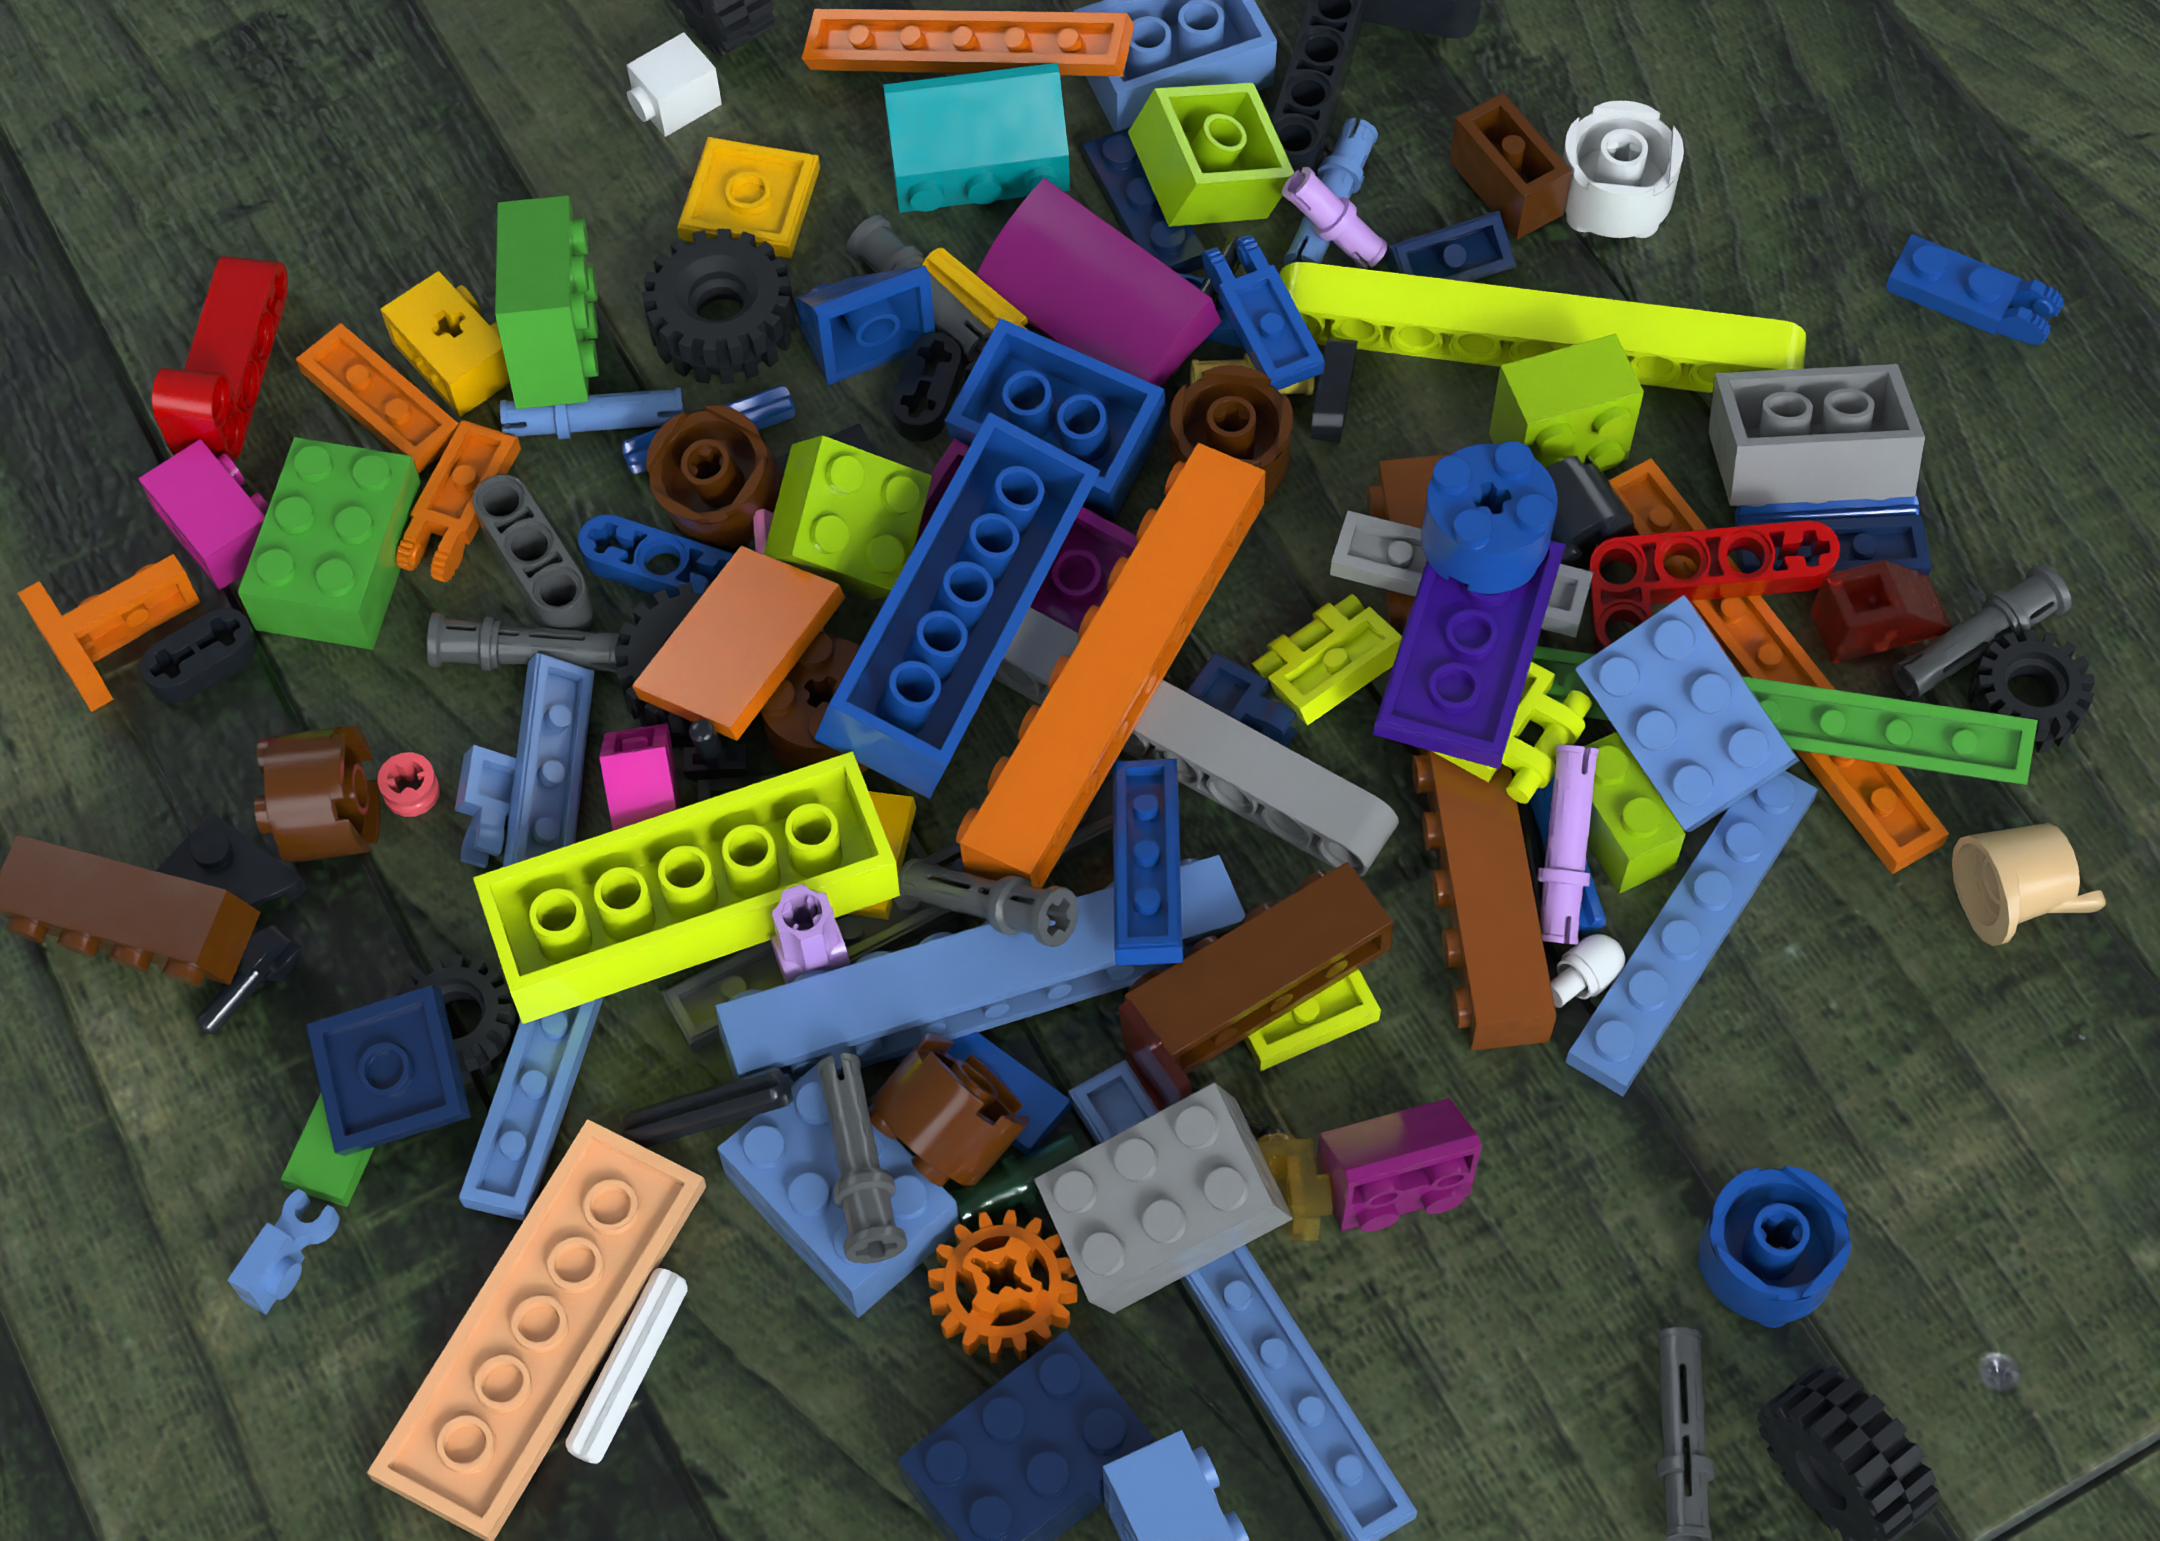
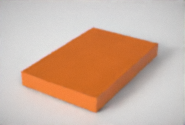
M740 546L637 678L632 687L639 699L692 722L700 719L708 720L712 723L717 733L738 741L843 602L845 595L840 585Z

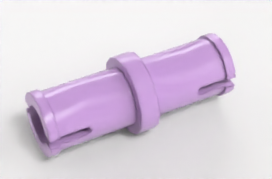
M1303 167L1301 172L1299 170L1296 171L1287 180L1282 189V195L1314 223L1313 230L1323 241L1332 240L1355 262L1359 269L1367 270L1368 265L1372 268L1382 259L1387 250V242L1356 215L1357 208L1347 197L1338 198L1315 175L1310 167Z

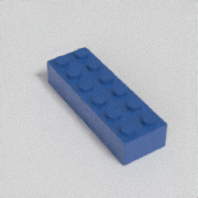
M989 412L830 701L814 739L842 754L853 751L857 762L930 799L1101 470Z

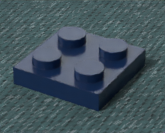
M430 985L306 1024L333 1148L336 1154L347 1156L471 1117L440 988Z

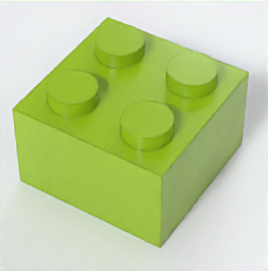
M1254 82L1154 88L1128 131L1169 227L1267 219L1282 198V189L1285 183L1294 174Z
M1616 333L1501 365L1489 430L1493 444H1502L1507 441L1523 443L1530 448L1533 458L1540 462L1545 469L1573 456H1578L1583 465L1586 456H1591L1602 472L1616 467L1622 461L1628 460L1644 391Z
M823 435L792 444L763 554L840 585L843 591L873 600L888 597L914 550L932 476Z

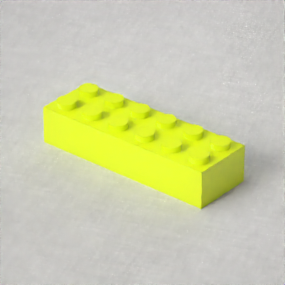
M853 751L473 877L502 969L522 1024L769 941L770 936L776 934L771 911L780 903L782 891L791 887L804 884L809 890L817 893H826L830 906L833 909L834 918L900 896L896 860Z

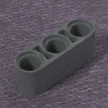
M495 475L485 479L474 491L472 501L485 541L540 628L589 632L594 622V612L583 575L526 486L518 478L510 475ZM505 512H512L509 515L499 516ZM535 555L541 556L540 558L533 561H525L529 557ZM562 600H572L563 606H553Z

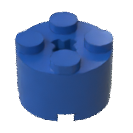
M1507 441L1502 444H1477L1462 448L1449 456L1443 457L1435 464L1428 485L1421 541L1427 561L1434 571L1447 581L1450 576L1468 584L1467 590L1480 594H1496L1516 589L1527 583L1535 575L1537 568L1548 552L1557 512L1558 497L1550 474L1540 462L1533 458V453L1529 447L1516 441Z
M1784 1166L1783 1169L1760 1170L1761 1167L1746 1170L1734 1177L1719 1194L1699 1243L1697 1266L1700 1274L1704 1277L1708 1287L1717 1299L1734 1313L1771 1328L1781 1327L1788 1322L1803 1318L1823 1303L1843 1270L1850 1255L1851 1239L1849 1238V1229L1846 1221L1848 1216L1844 1204L1837 1193L1818 1176L1804 1169ZM1775 1240L1782 1246L1776 1249L1769 1244Z

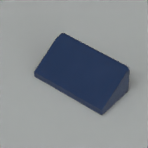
M1499 211L1387 247L1384 255L1385 262L1391 273L1471 282L1517 267Z

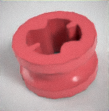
M414 752L397 754L383 763L378 772L377 784L387 807L395 814L403 817H416L431 809L439 797V782L431 763L423 755ZM418 777L421 786L417 790L406 787L400 793L396 784L398 781L403 779L404 781L411 782Z

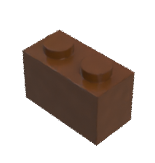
M1504 93L1455 118L1450 163L1492 212H1500L1503 225L1516 240L1564 215L1572 170Z

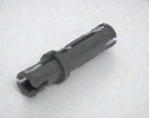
M1672 1327L1659 1331L1657 1336L1660 1352V1404L1663 1434V1458L1657 1461L1658 1480L1665 1483L1667 1520L1665 1539L1666 1541H1711L1708 1482L1712 1481L1715 1476L1713 1460L1706 1457L1705 1401L1701 1361L1702 1333L1693 1328ZM1680 1377L1683 1378L1685 1424L1681 1420ZM1683 1448L1686 1449L1688 1496L1685 1495Z

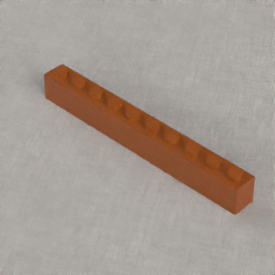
M1451 454L1379 461L1377 485L1367 487L1369 516L1422 529L1428 485L1434 466L1441 458ZM1385 591L1387 623L1393 628H1399V634L1403 637L1415 597L1395 591ZM1419 748L1420 755L1413 756L1412 768L1416 793H1427L1430 812L1422 813L1424 844L1427 851L1437 850L1440 868L1432 871L1434 903L1437 909H1447L1450 928L1442 929L1444 962L1447 968L1457 967L1460 988L1452 989V1008L1455 1025L1457 1028L1467 1027L1471 1050L1549 1043L1556 1020V1011L1517 801L1512 799L1506 792V788L1513 779L1511 768L1501 763L1500 769H1497L1490 781L1486 782L1436 753Z

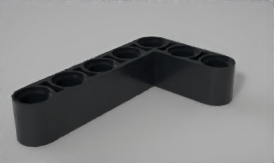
M1309 0L1272 119L1273 127L1294 173L1298 170L1301 172L1303 167H1310L1315 175H1318V169L1323 159L1363 21L1458 39L1468 36L1475 31L1479 22L1481 0Z

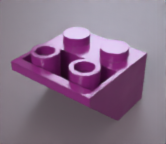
M1447 1098L1320 1133L1316 1158L1340 1230L1344 1231L1360 1227V1230L1363 1232H1372L1391 1226L1399 1220V1215L1420 1209H1425L1427 1214H1438L1462 1204L1464 1197L1470 1196L1482 1145L1478 1134L1451 1099Z

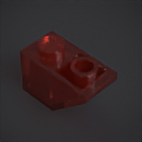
M1886 560L1828 574L1823 579L1810 609L1812 618L1833 664L1938 637L1952 629L1929 576Z

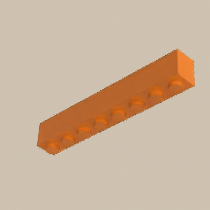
M1197 443L1186 463L1178 461L1174 465L1165 485V499L1158 510L1150 508L1140 523L1136 535L1137 546L1129 559L1122 556L1116 562L1108 580L1107 590L1109 593L1100 607L1092 605L1085 614L1078 632V639L1080 640L1070 657L1064 654L1055 664L1048 683L1050 692L1041 707L1032 705L1027 711L1018 733L1019 744L1010 758L1002 756L993 768L987 786L988 796L979 810L973 807L963 818L956 837V842L960 844L963 871L997 881L1006 876L1017 875L1029 880L1033 887H1043L1261 511L1265 495V470L1200 443Z

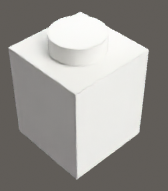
M684 32L627 64L632 88L627 91V97L632 109L643 122L650 119L665 137L722 105L716 68Z

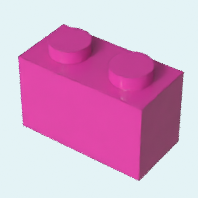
M199 439L138 478L155 513L219 591L245 574L269 505L259 493L249 497L241 488L245 484L244 478L233 461L225 453L216 458L204 442Z
M668 723L605 733L599 758L612 830L614 831L680 809L681 794Z

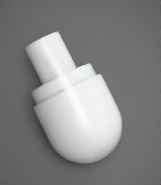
M1602 934L1590 935L1562 956L1561 961L1557 964L1558 976L1550 982L1555 1007H1562L1575 996L1580 999L1595 997L1615 982L1625 967L1624 951L1615 939Z

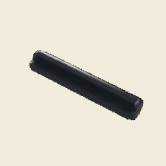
M776 1067L627 1112L622 1118L624 1130L621 1135L647 1148L780 1109L792 1102L791 1087L794 1083L790 1074H783Z

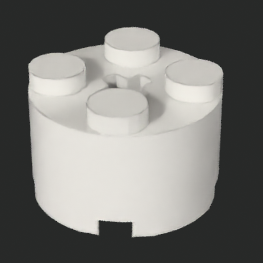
M1609 101L1595 106L1592 114L1580 121L1578 117L1571 124L1566 135L1562 157L1565 164L1572 170L1565 207L1566 221L1571 228L1579 232H1592L1612 238L1633 236L1647 238L1658 230L1659 224L1665 219L1671 209L1684 154L1681 135L1674 126L1671 131L1659 120L1661 113L1650 106L1637 102Z

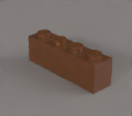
M18 834L0 871V915L9 919L5 927L7 931L36 943H43L47 934L59 937L57 941L59 946L90 958H95L98 949L111 952L109 959L140 972L146 973L151 963L163 966L162 974L193 987H200L204 978L227 985L231 984L261 913L228 890Z
M1348 862L1331 872L1327 870L1317 871L1308 876L1298 886L1296 893L1276 905L1268 902L1256 907L1245 916L1239 927L1218 938V936L1213 935L1196 943L1186 954L1183 963H1177L1165 971L1154 969L1138 978L1130 987L1129 992L1124 995L1126 1023L1168 1083L1171 1084L1390 951L1393 920Z

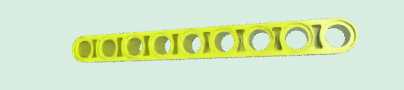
M1309 262L1288 264L1281 269L1279 274L1314 341L1320 345H1326L1327 338L1334 337L1358 341L1357 349L1500 367L1504 364L1616 333L1640 384L1713 393L1715 373L1804 369L1806 333L1802 327L1784 320Z

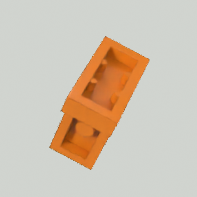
M174 554L157 563L142 567L131 578L106 592L88 597L77 608L63 616L40 581L17 593L35 625L91 712L114 700L93 665L94 662L201 603L185 570Z

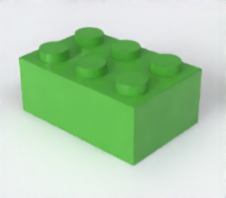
M569 195L498 202L495 316L516 409L589 402L588 377L599 375L595 341L588 340L598 338V324L594 302L598 301L594 267L587 266L585 254H589L585 219H574Z
M294 437L238 590V594L255 630L370 650L374 649L401 570L396 565L397 561L395 560L398 546L412 520L410 513L424 490L412 456Z

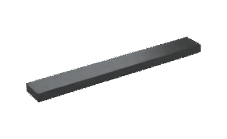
M1113 766L1055 866L1113 837ZM957 842L922 859L927 863L963 871L960 844ZM900 894V896L895 897L893 900L889 920L847 914L837 917L835 920L852 965L864 952L867 954L877 951L889 952L964 913L917 900H907L904 895ZM769 940L746 948L661 991V995L690 1050L694 1052L720 1039L715 1005L728 1002L731 997L742 991L750 989L765 991L785 985L771 941Z

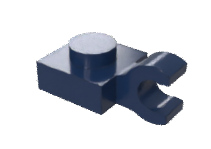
M1216 652L1186 692L1285 747H1288L1297 734V730L1290 726L1296 718V713L1289 707L1266 698L1269 694V680Z

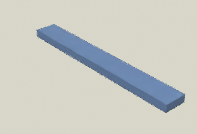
M1126 1059L1068 1091V1098L1071 1100L1073 1108L1097 1145L1159 1112ZM1246 1245L1182 1277L1183 1282L1347 1541H1379L1416 1519L1417 1510Z

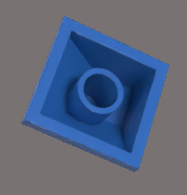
M926 266L850 277L834 284L817 286L809 293L796 297L801 333L827 385L905 357L913 341L921 335L935 333L931 279Z

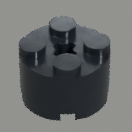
M1573 456L1546 468L1555 484L1558 497L1551 540L1566 544L1561 564L1581 569L1590 565L1591 555L1602 542L1615 537H1625L1635 526L1633 522L1634 517L1591 456H1586L1584 465L1578 456ZM1614 561L1606 563L1601 569L1609 566Z

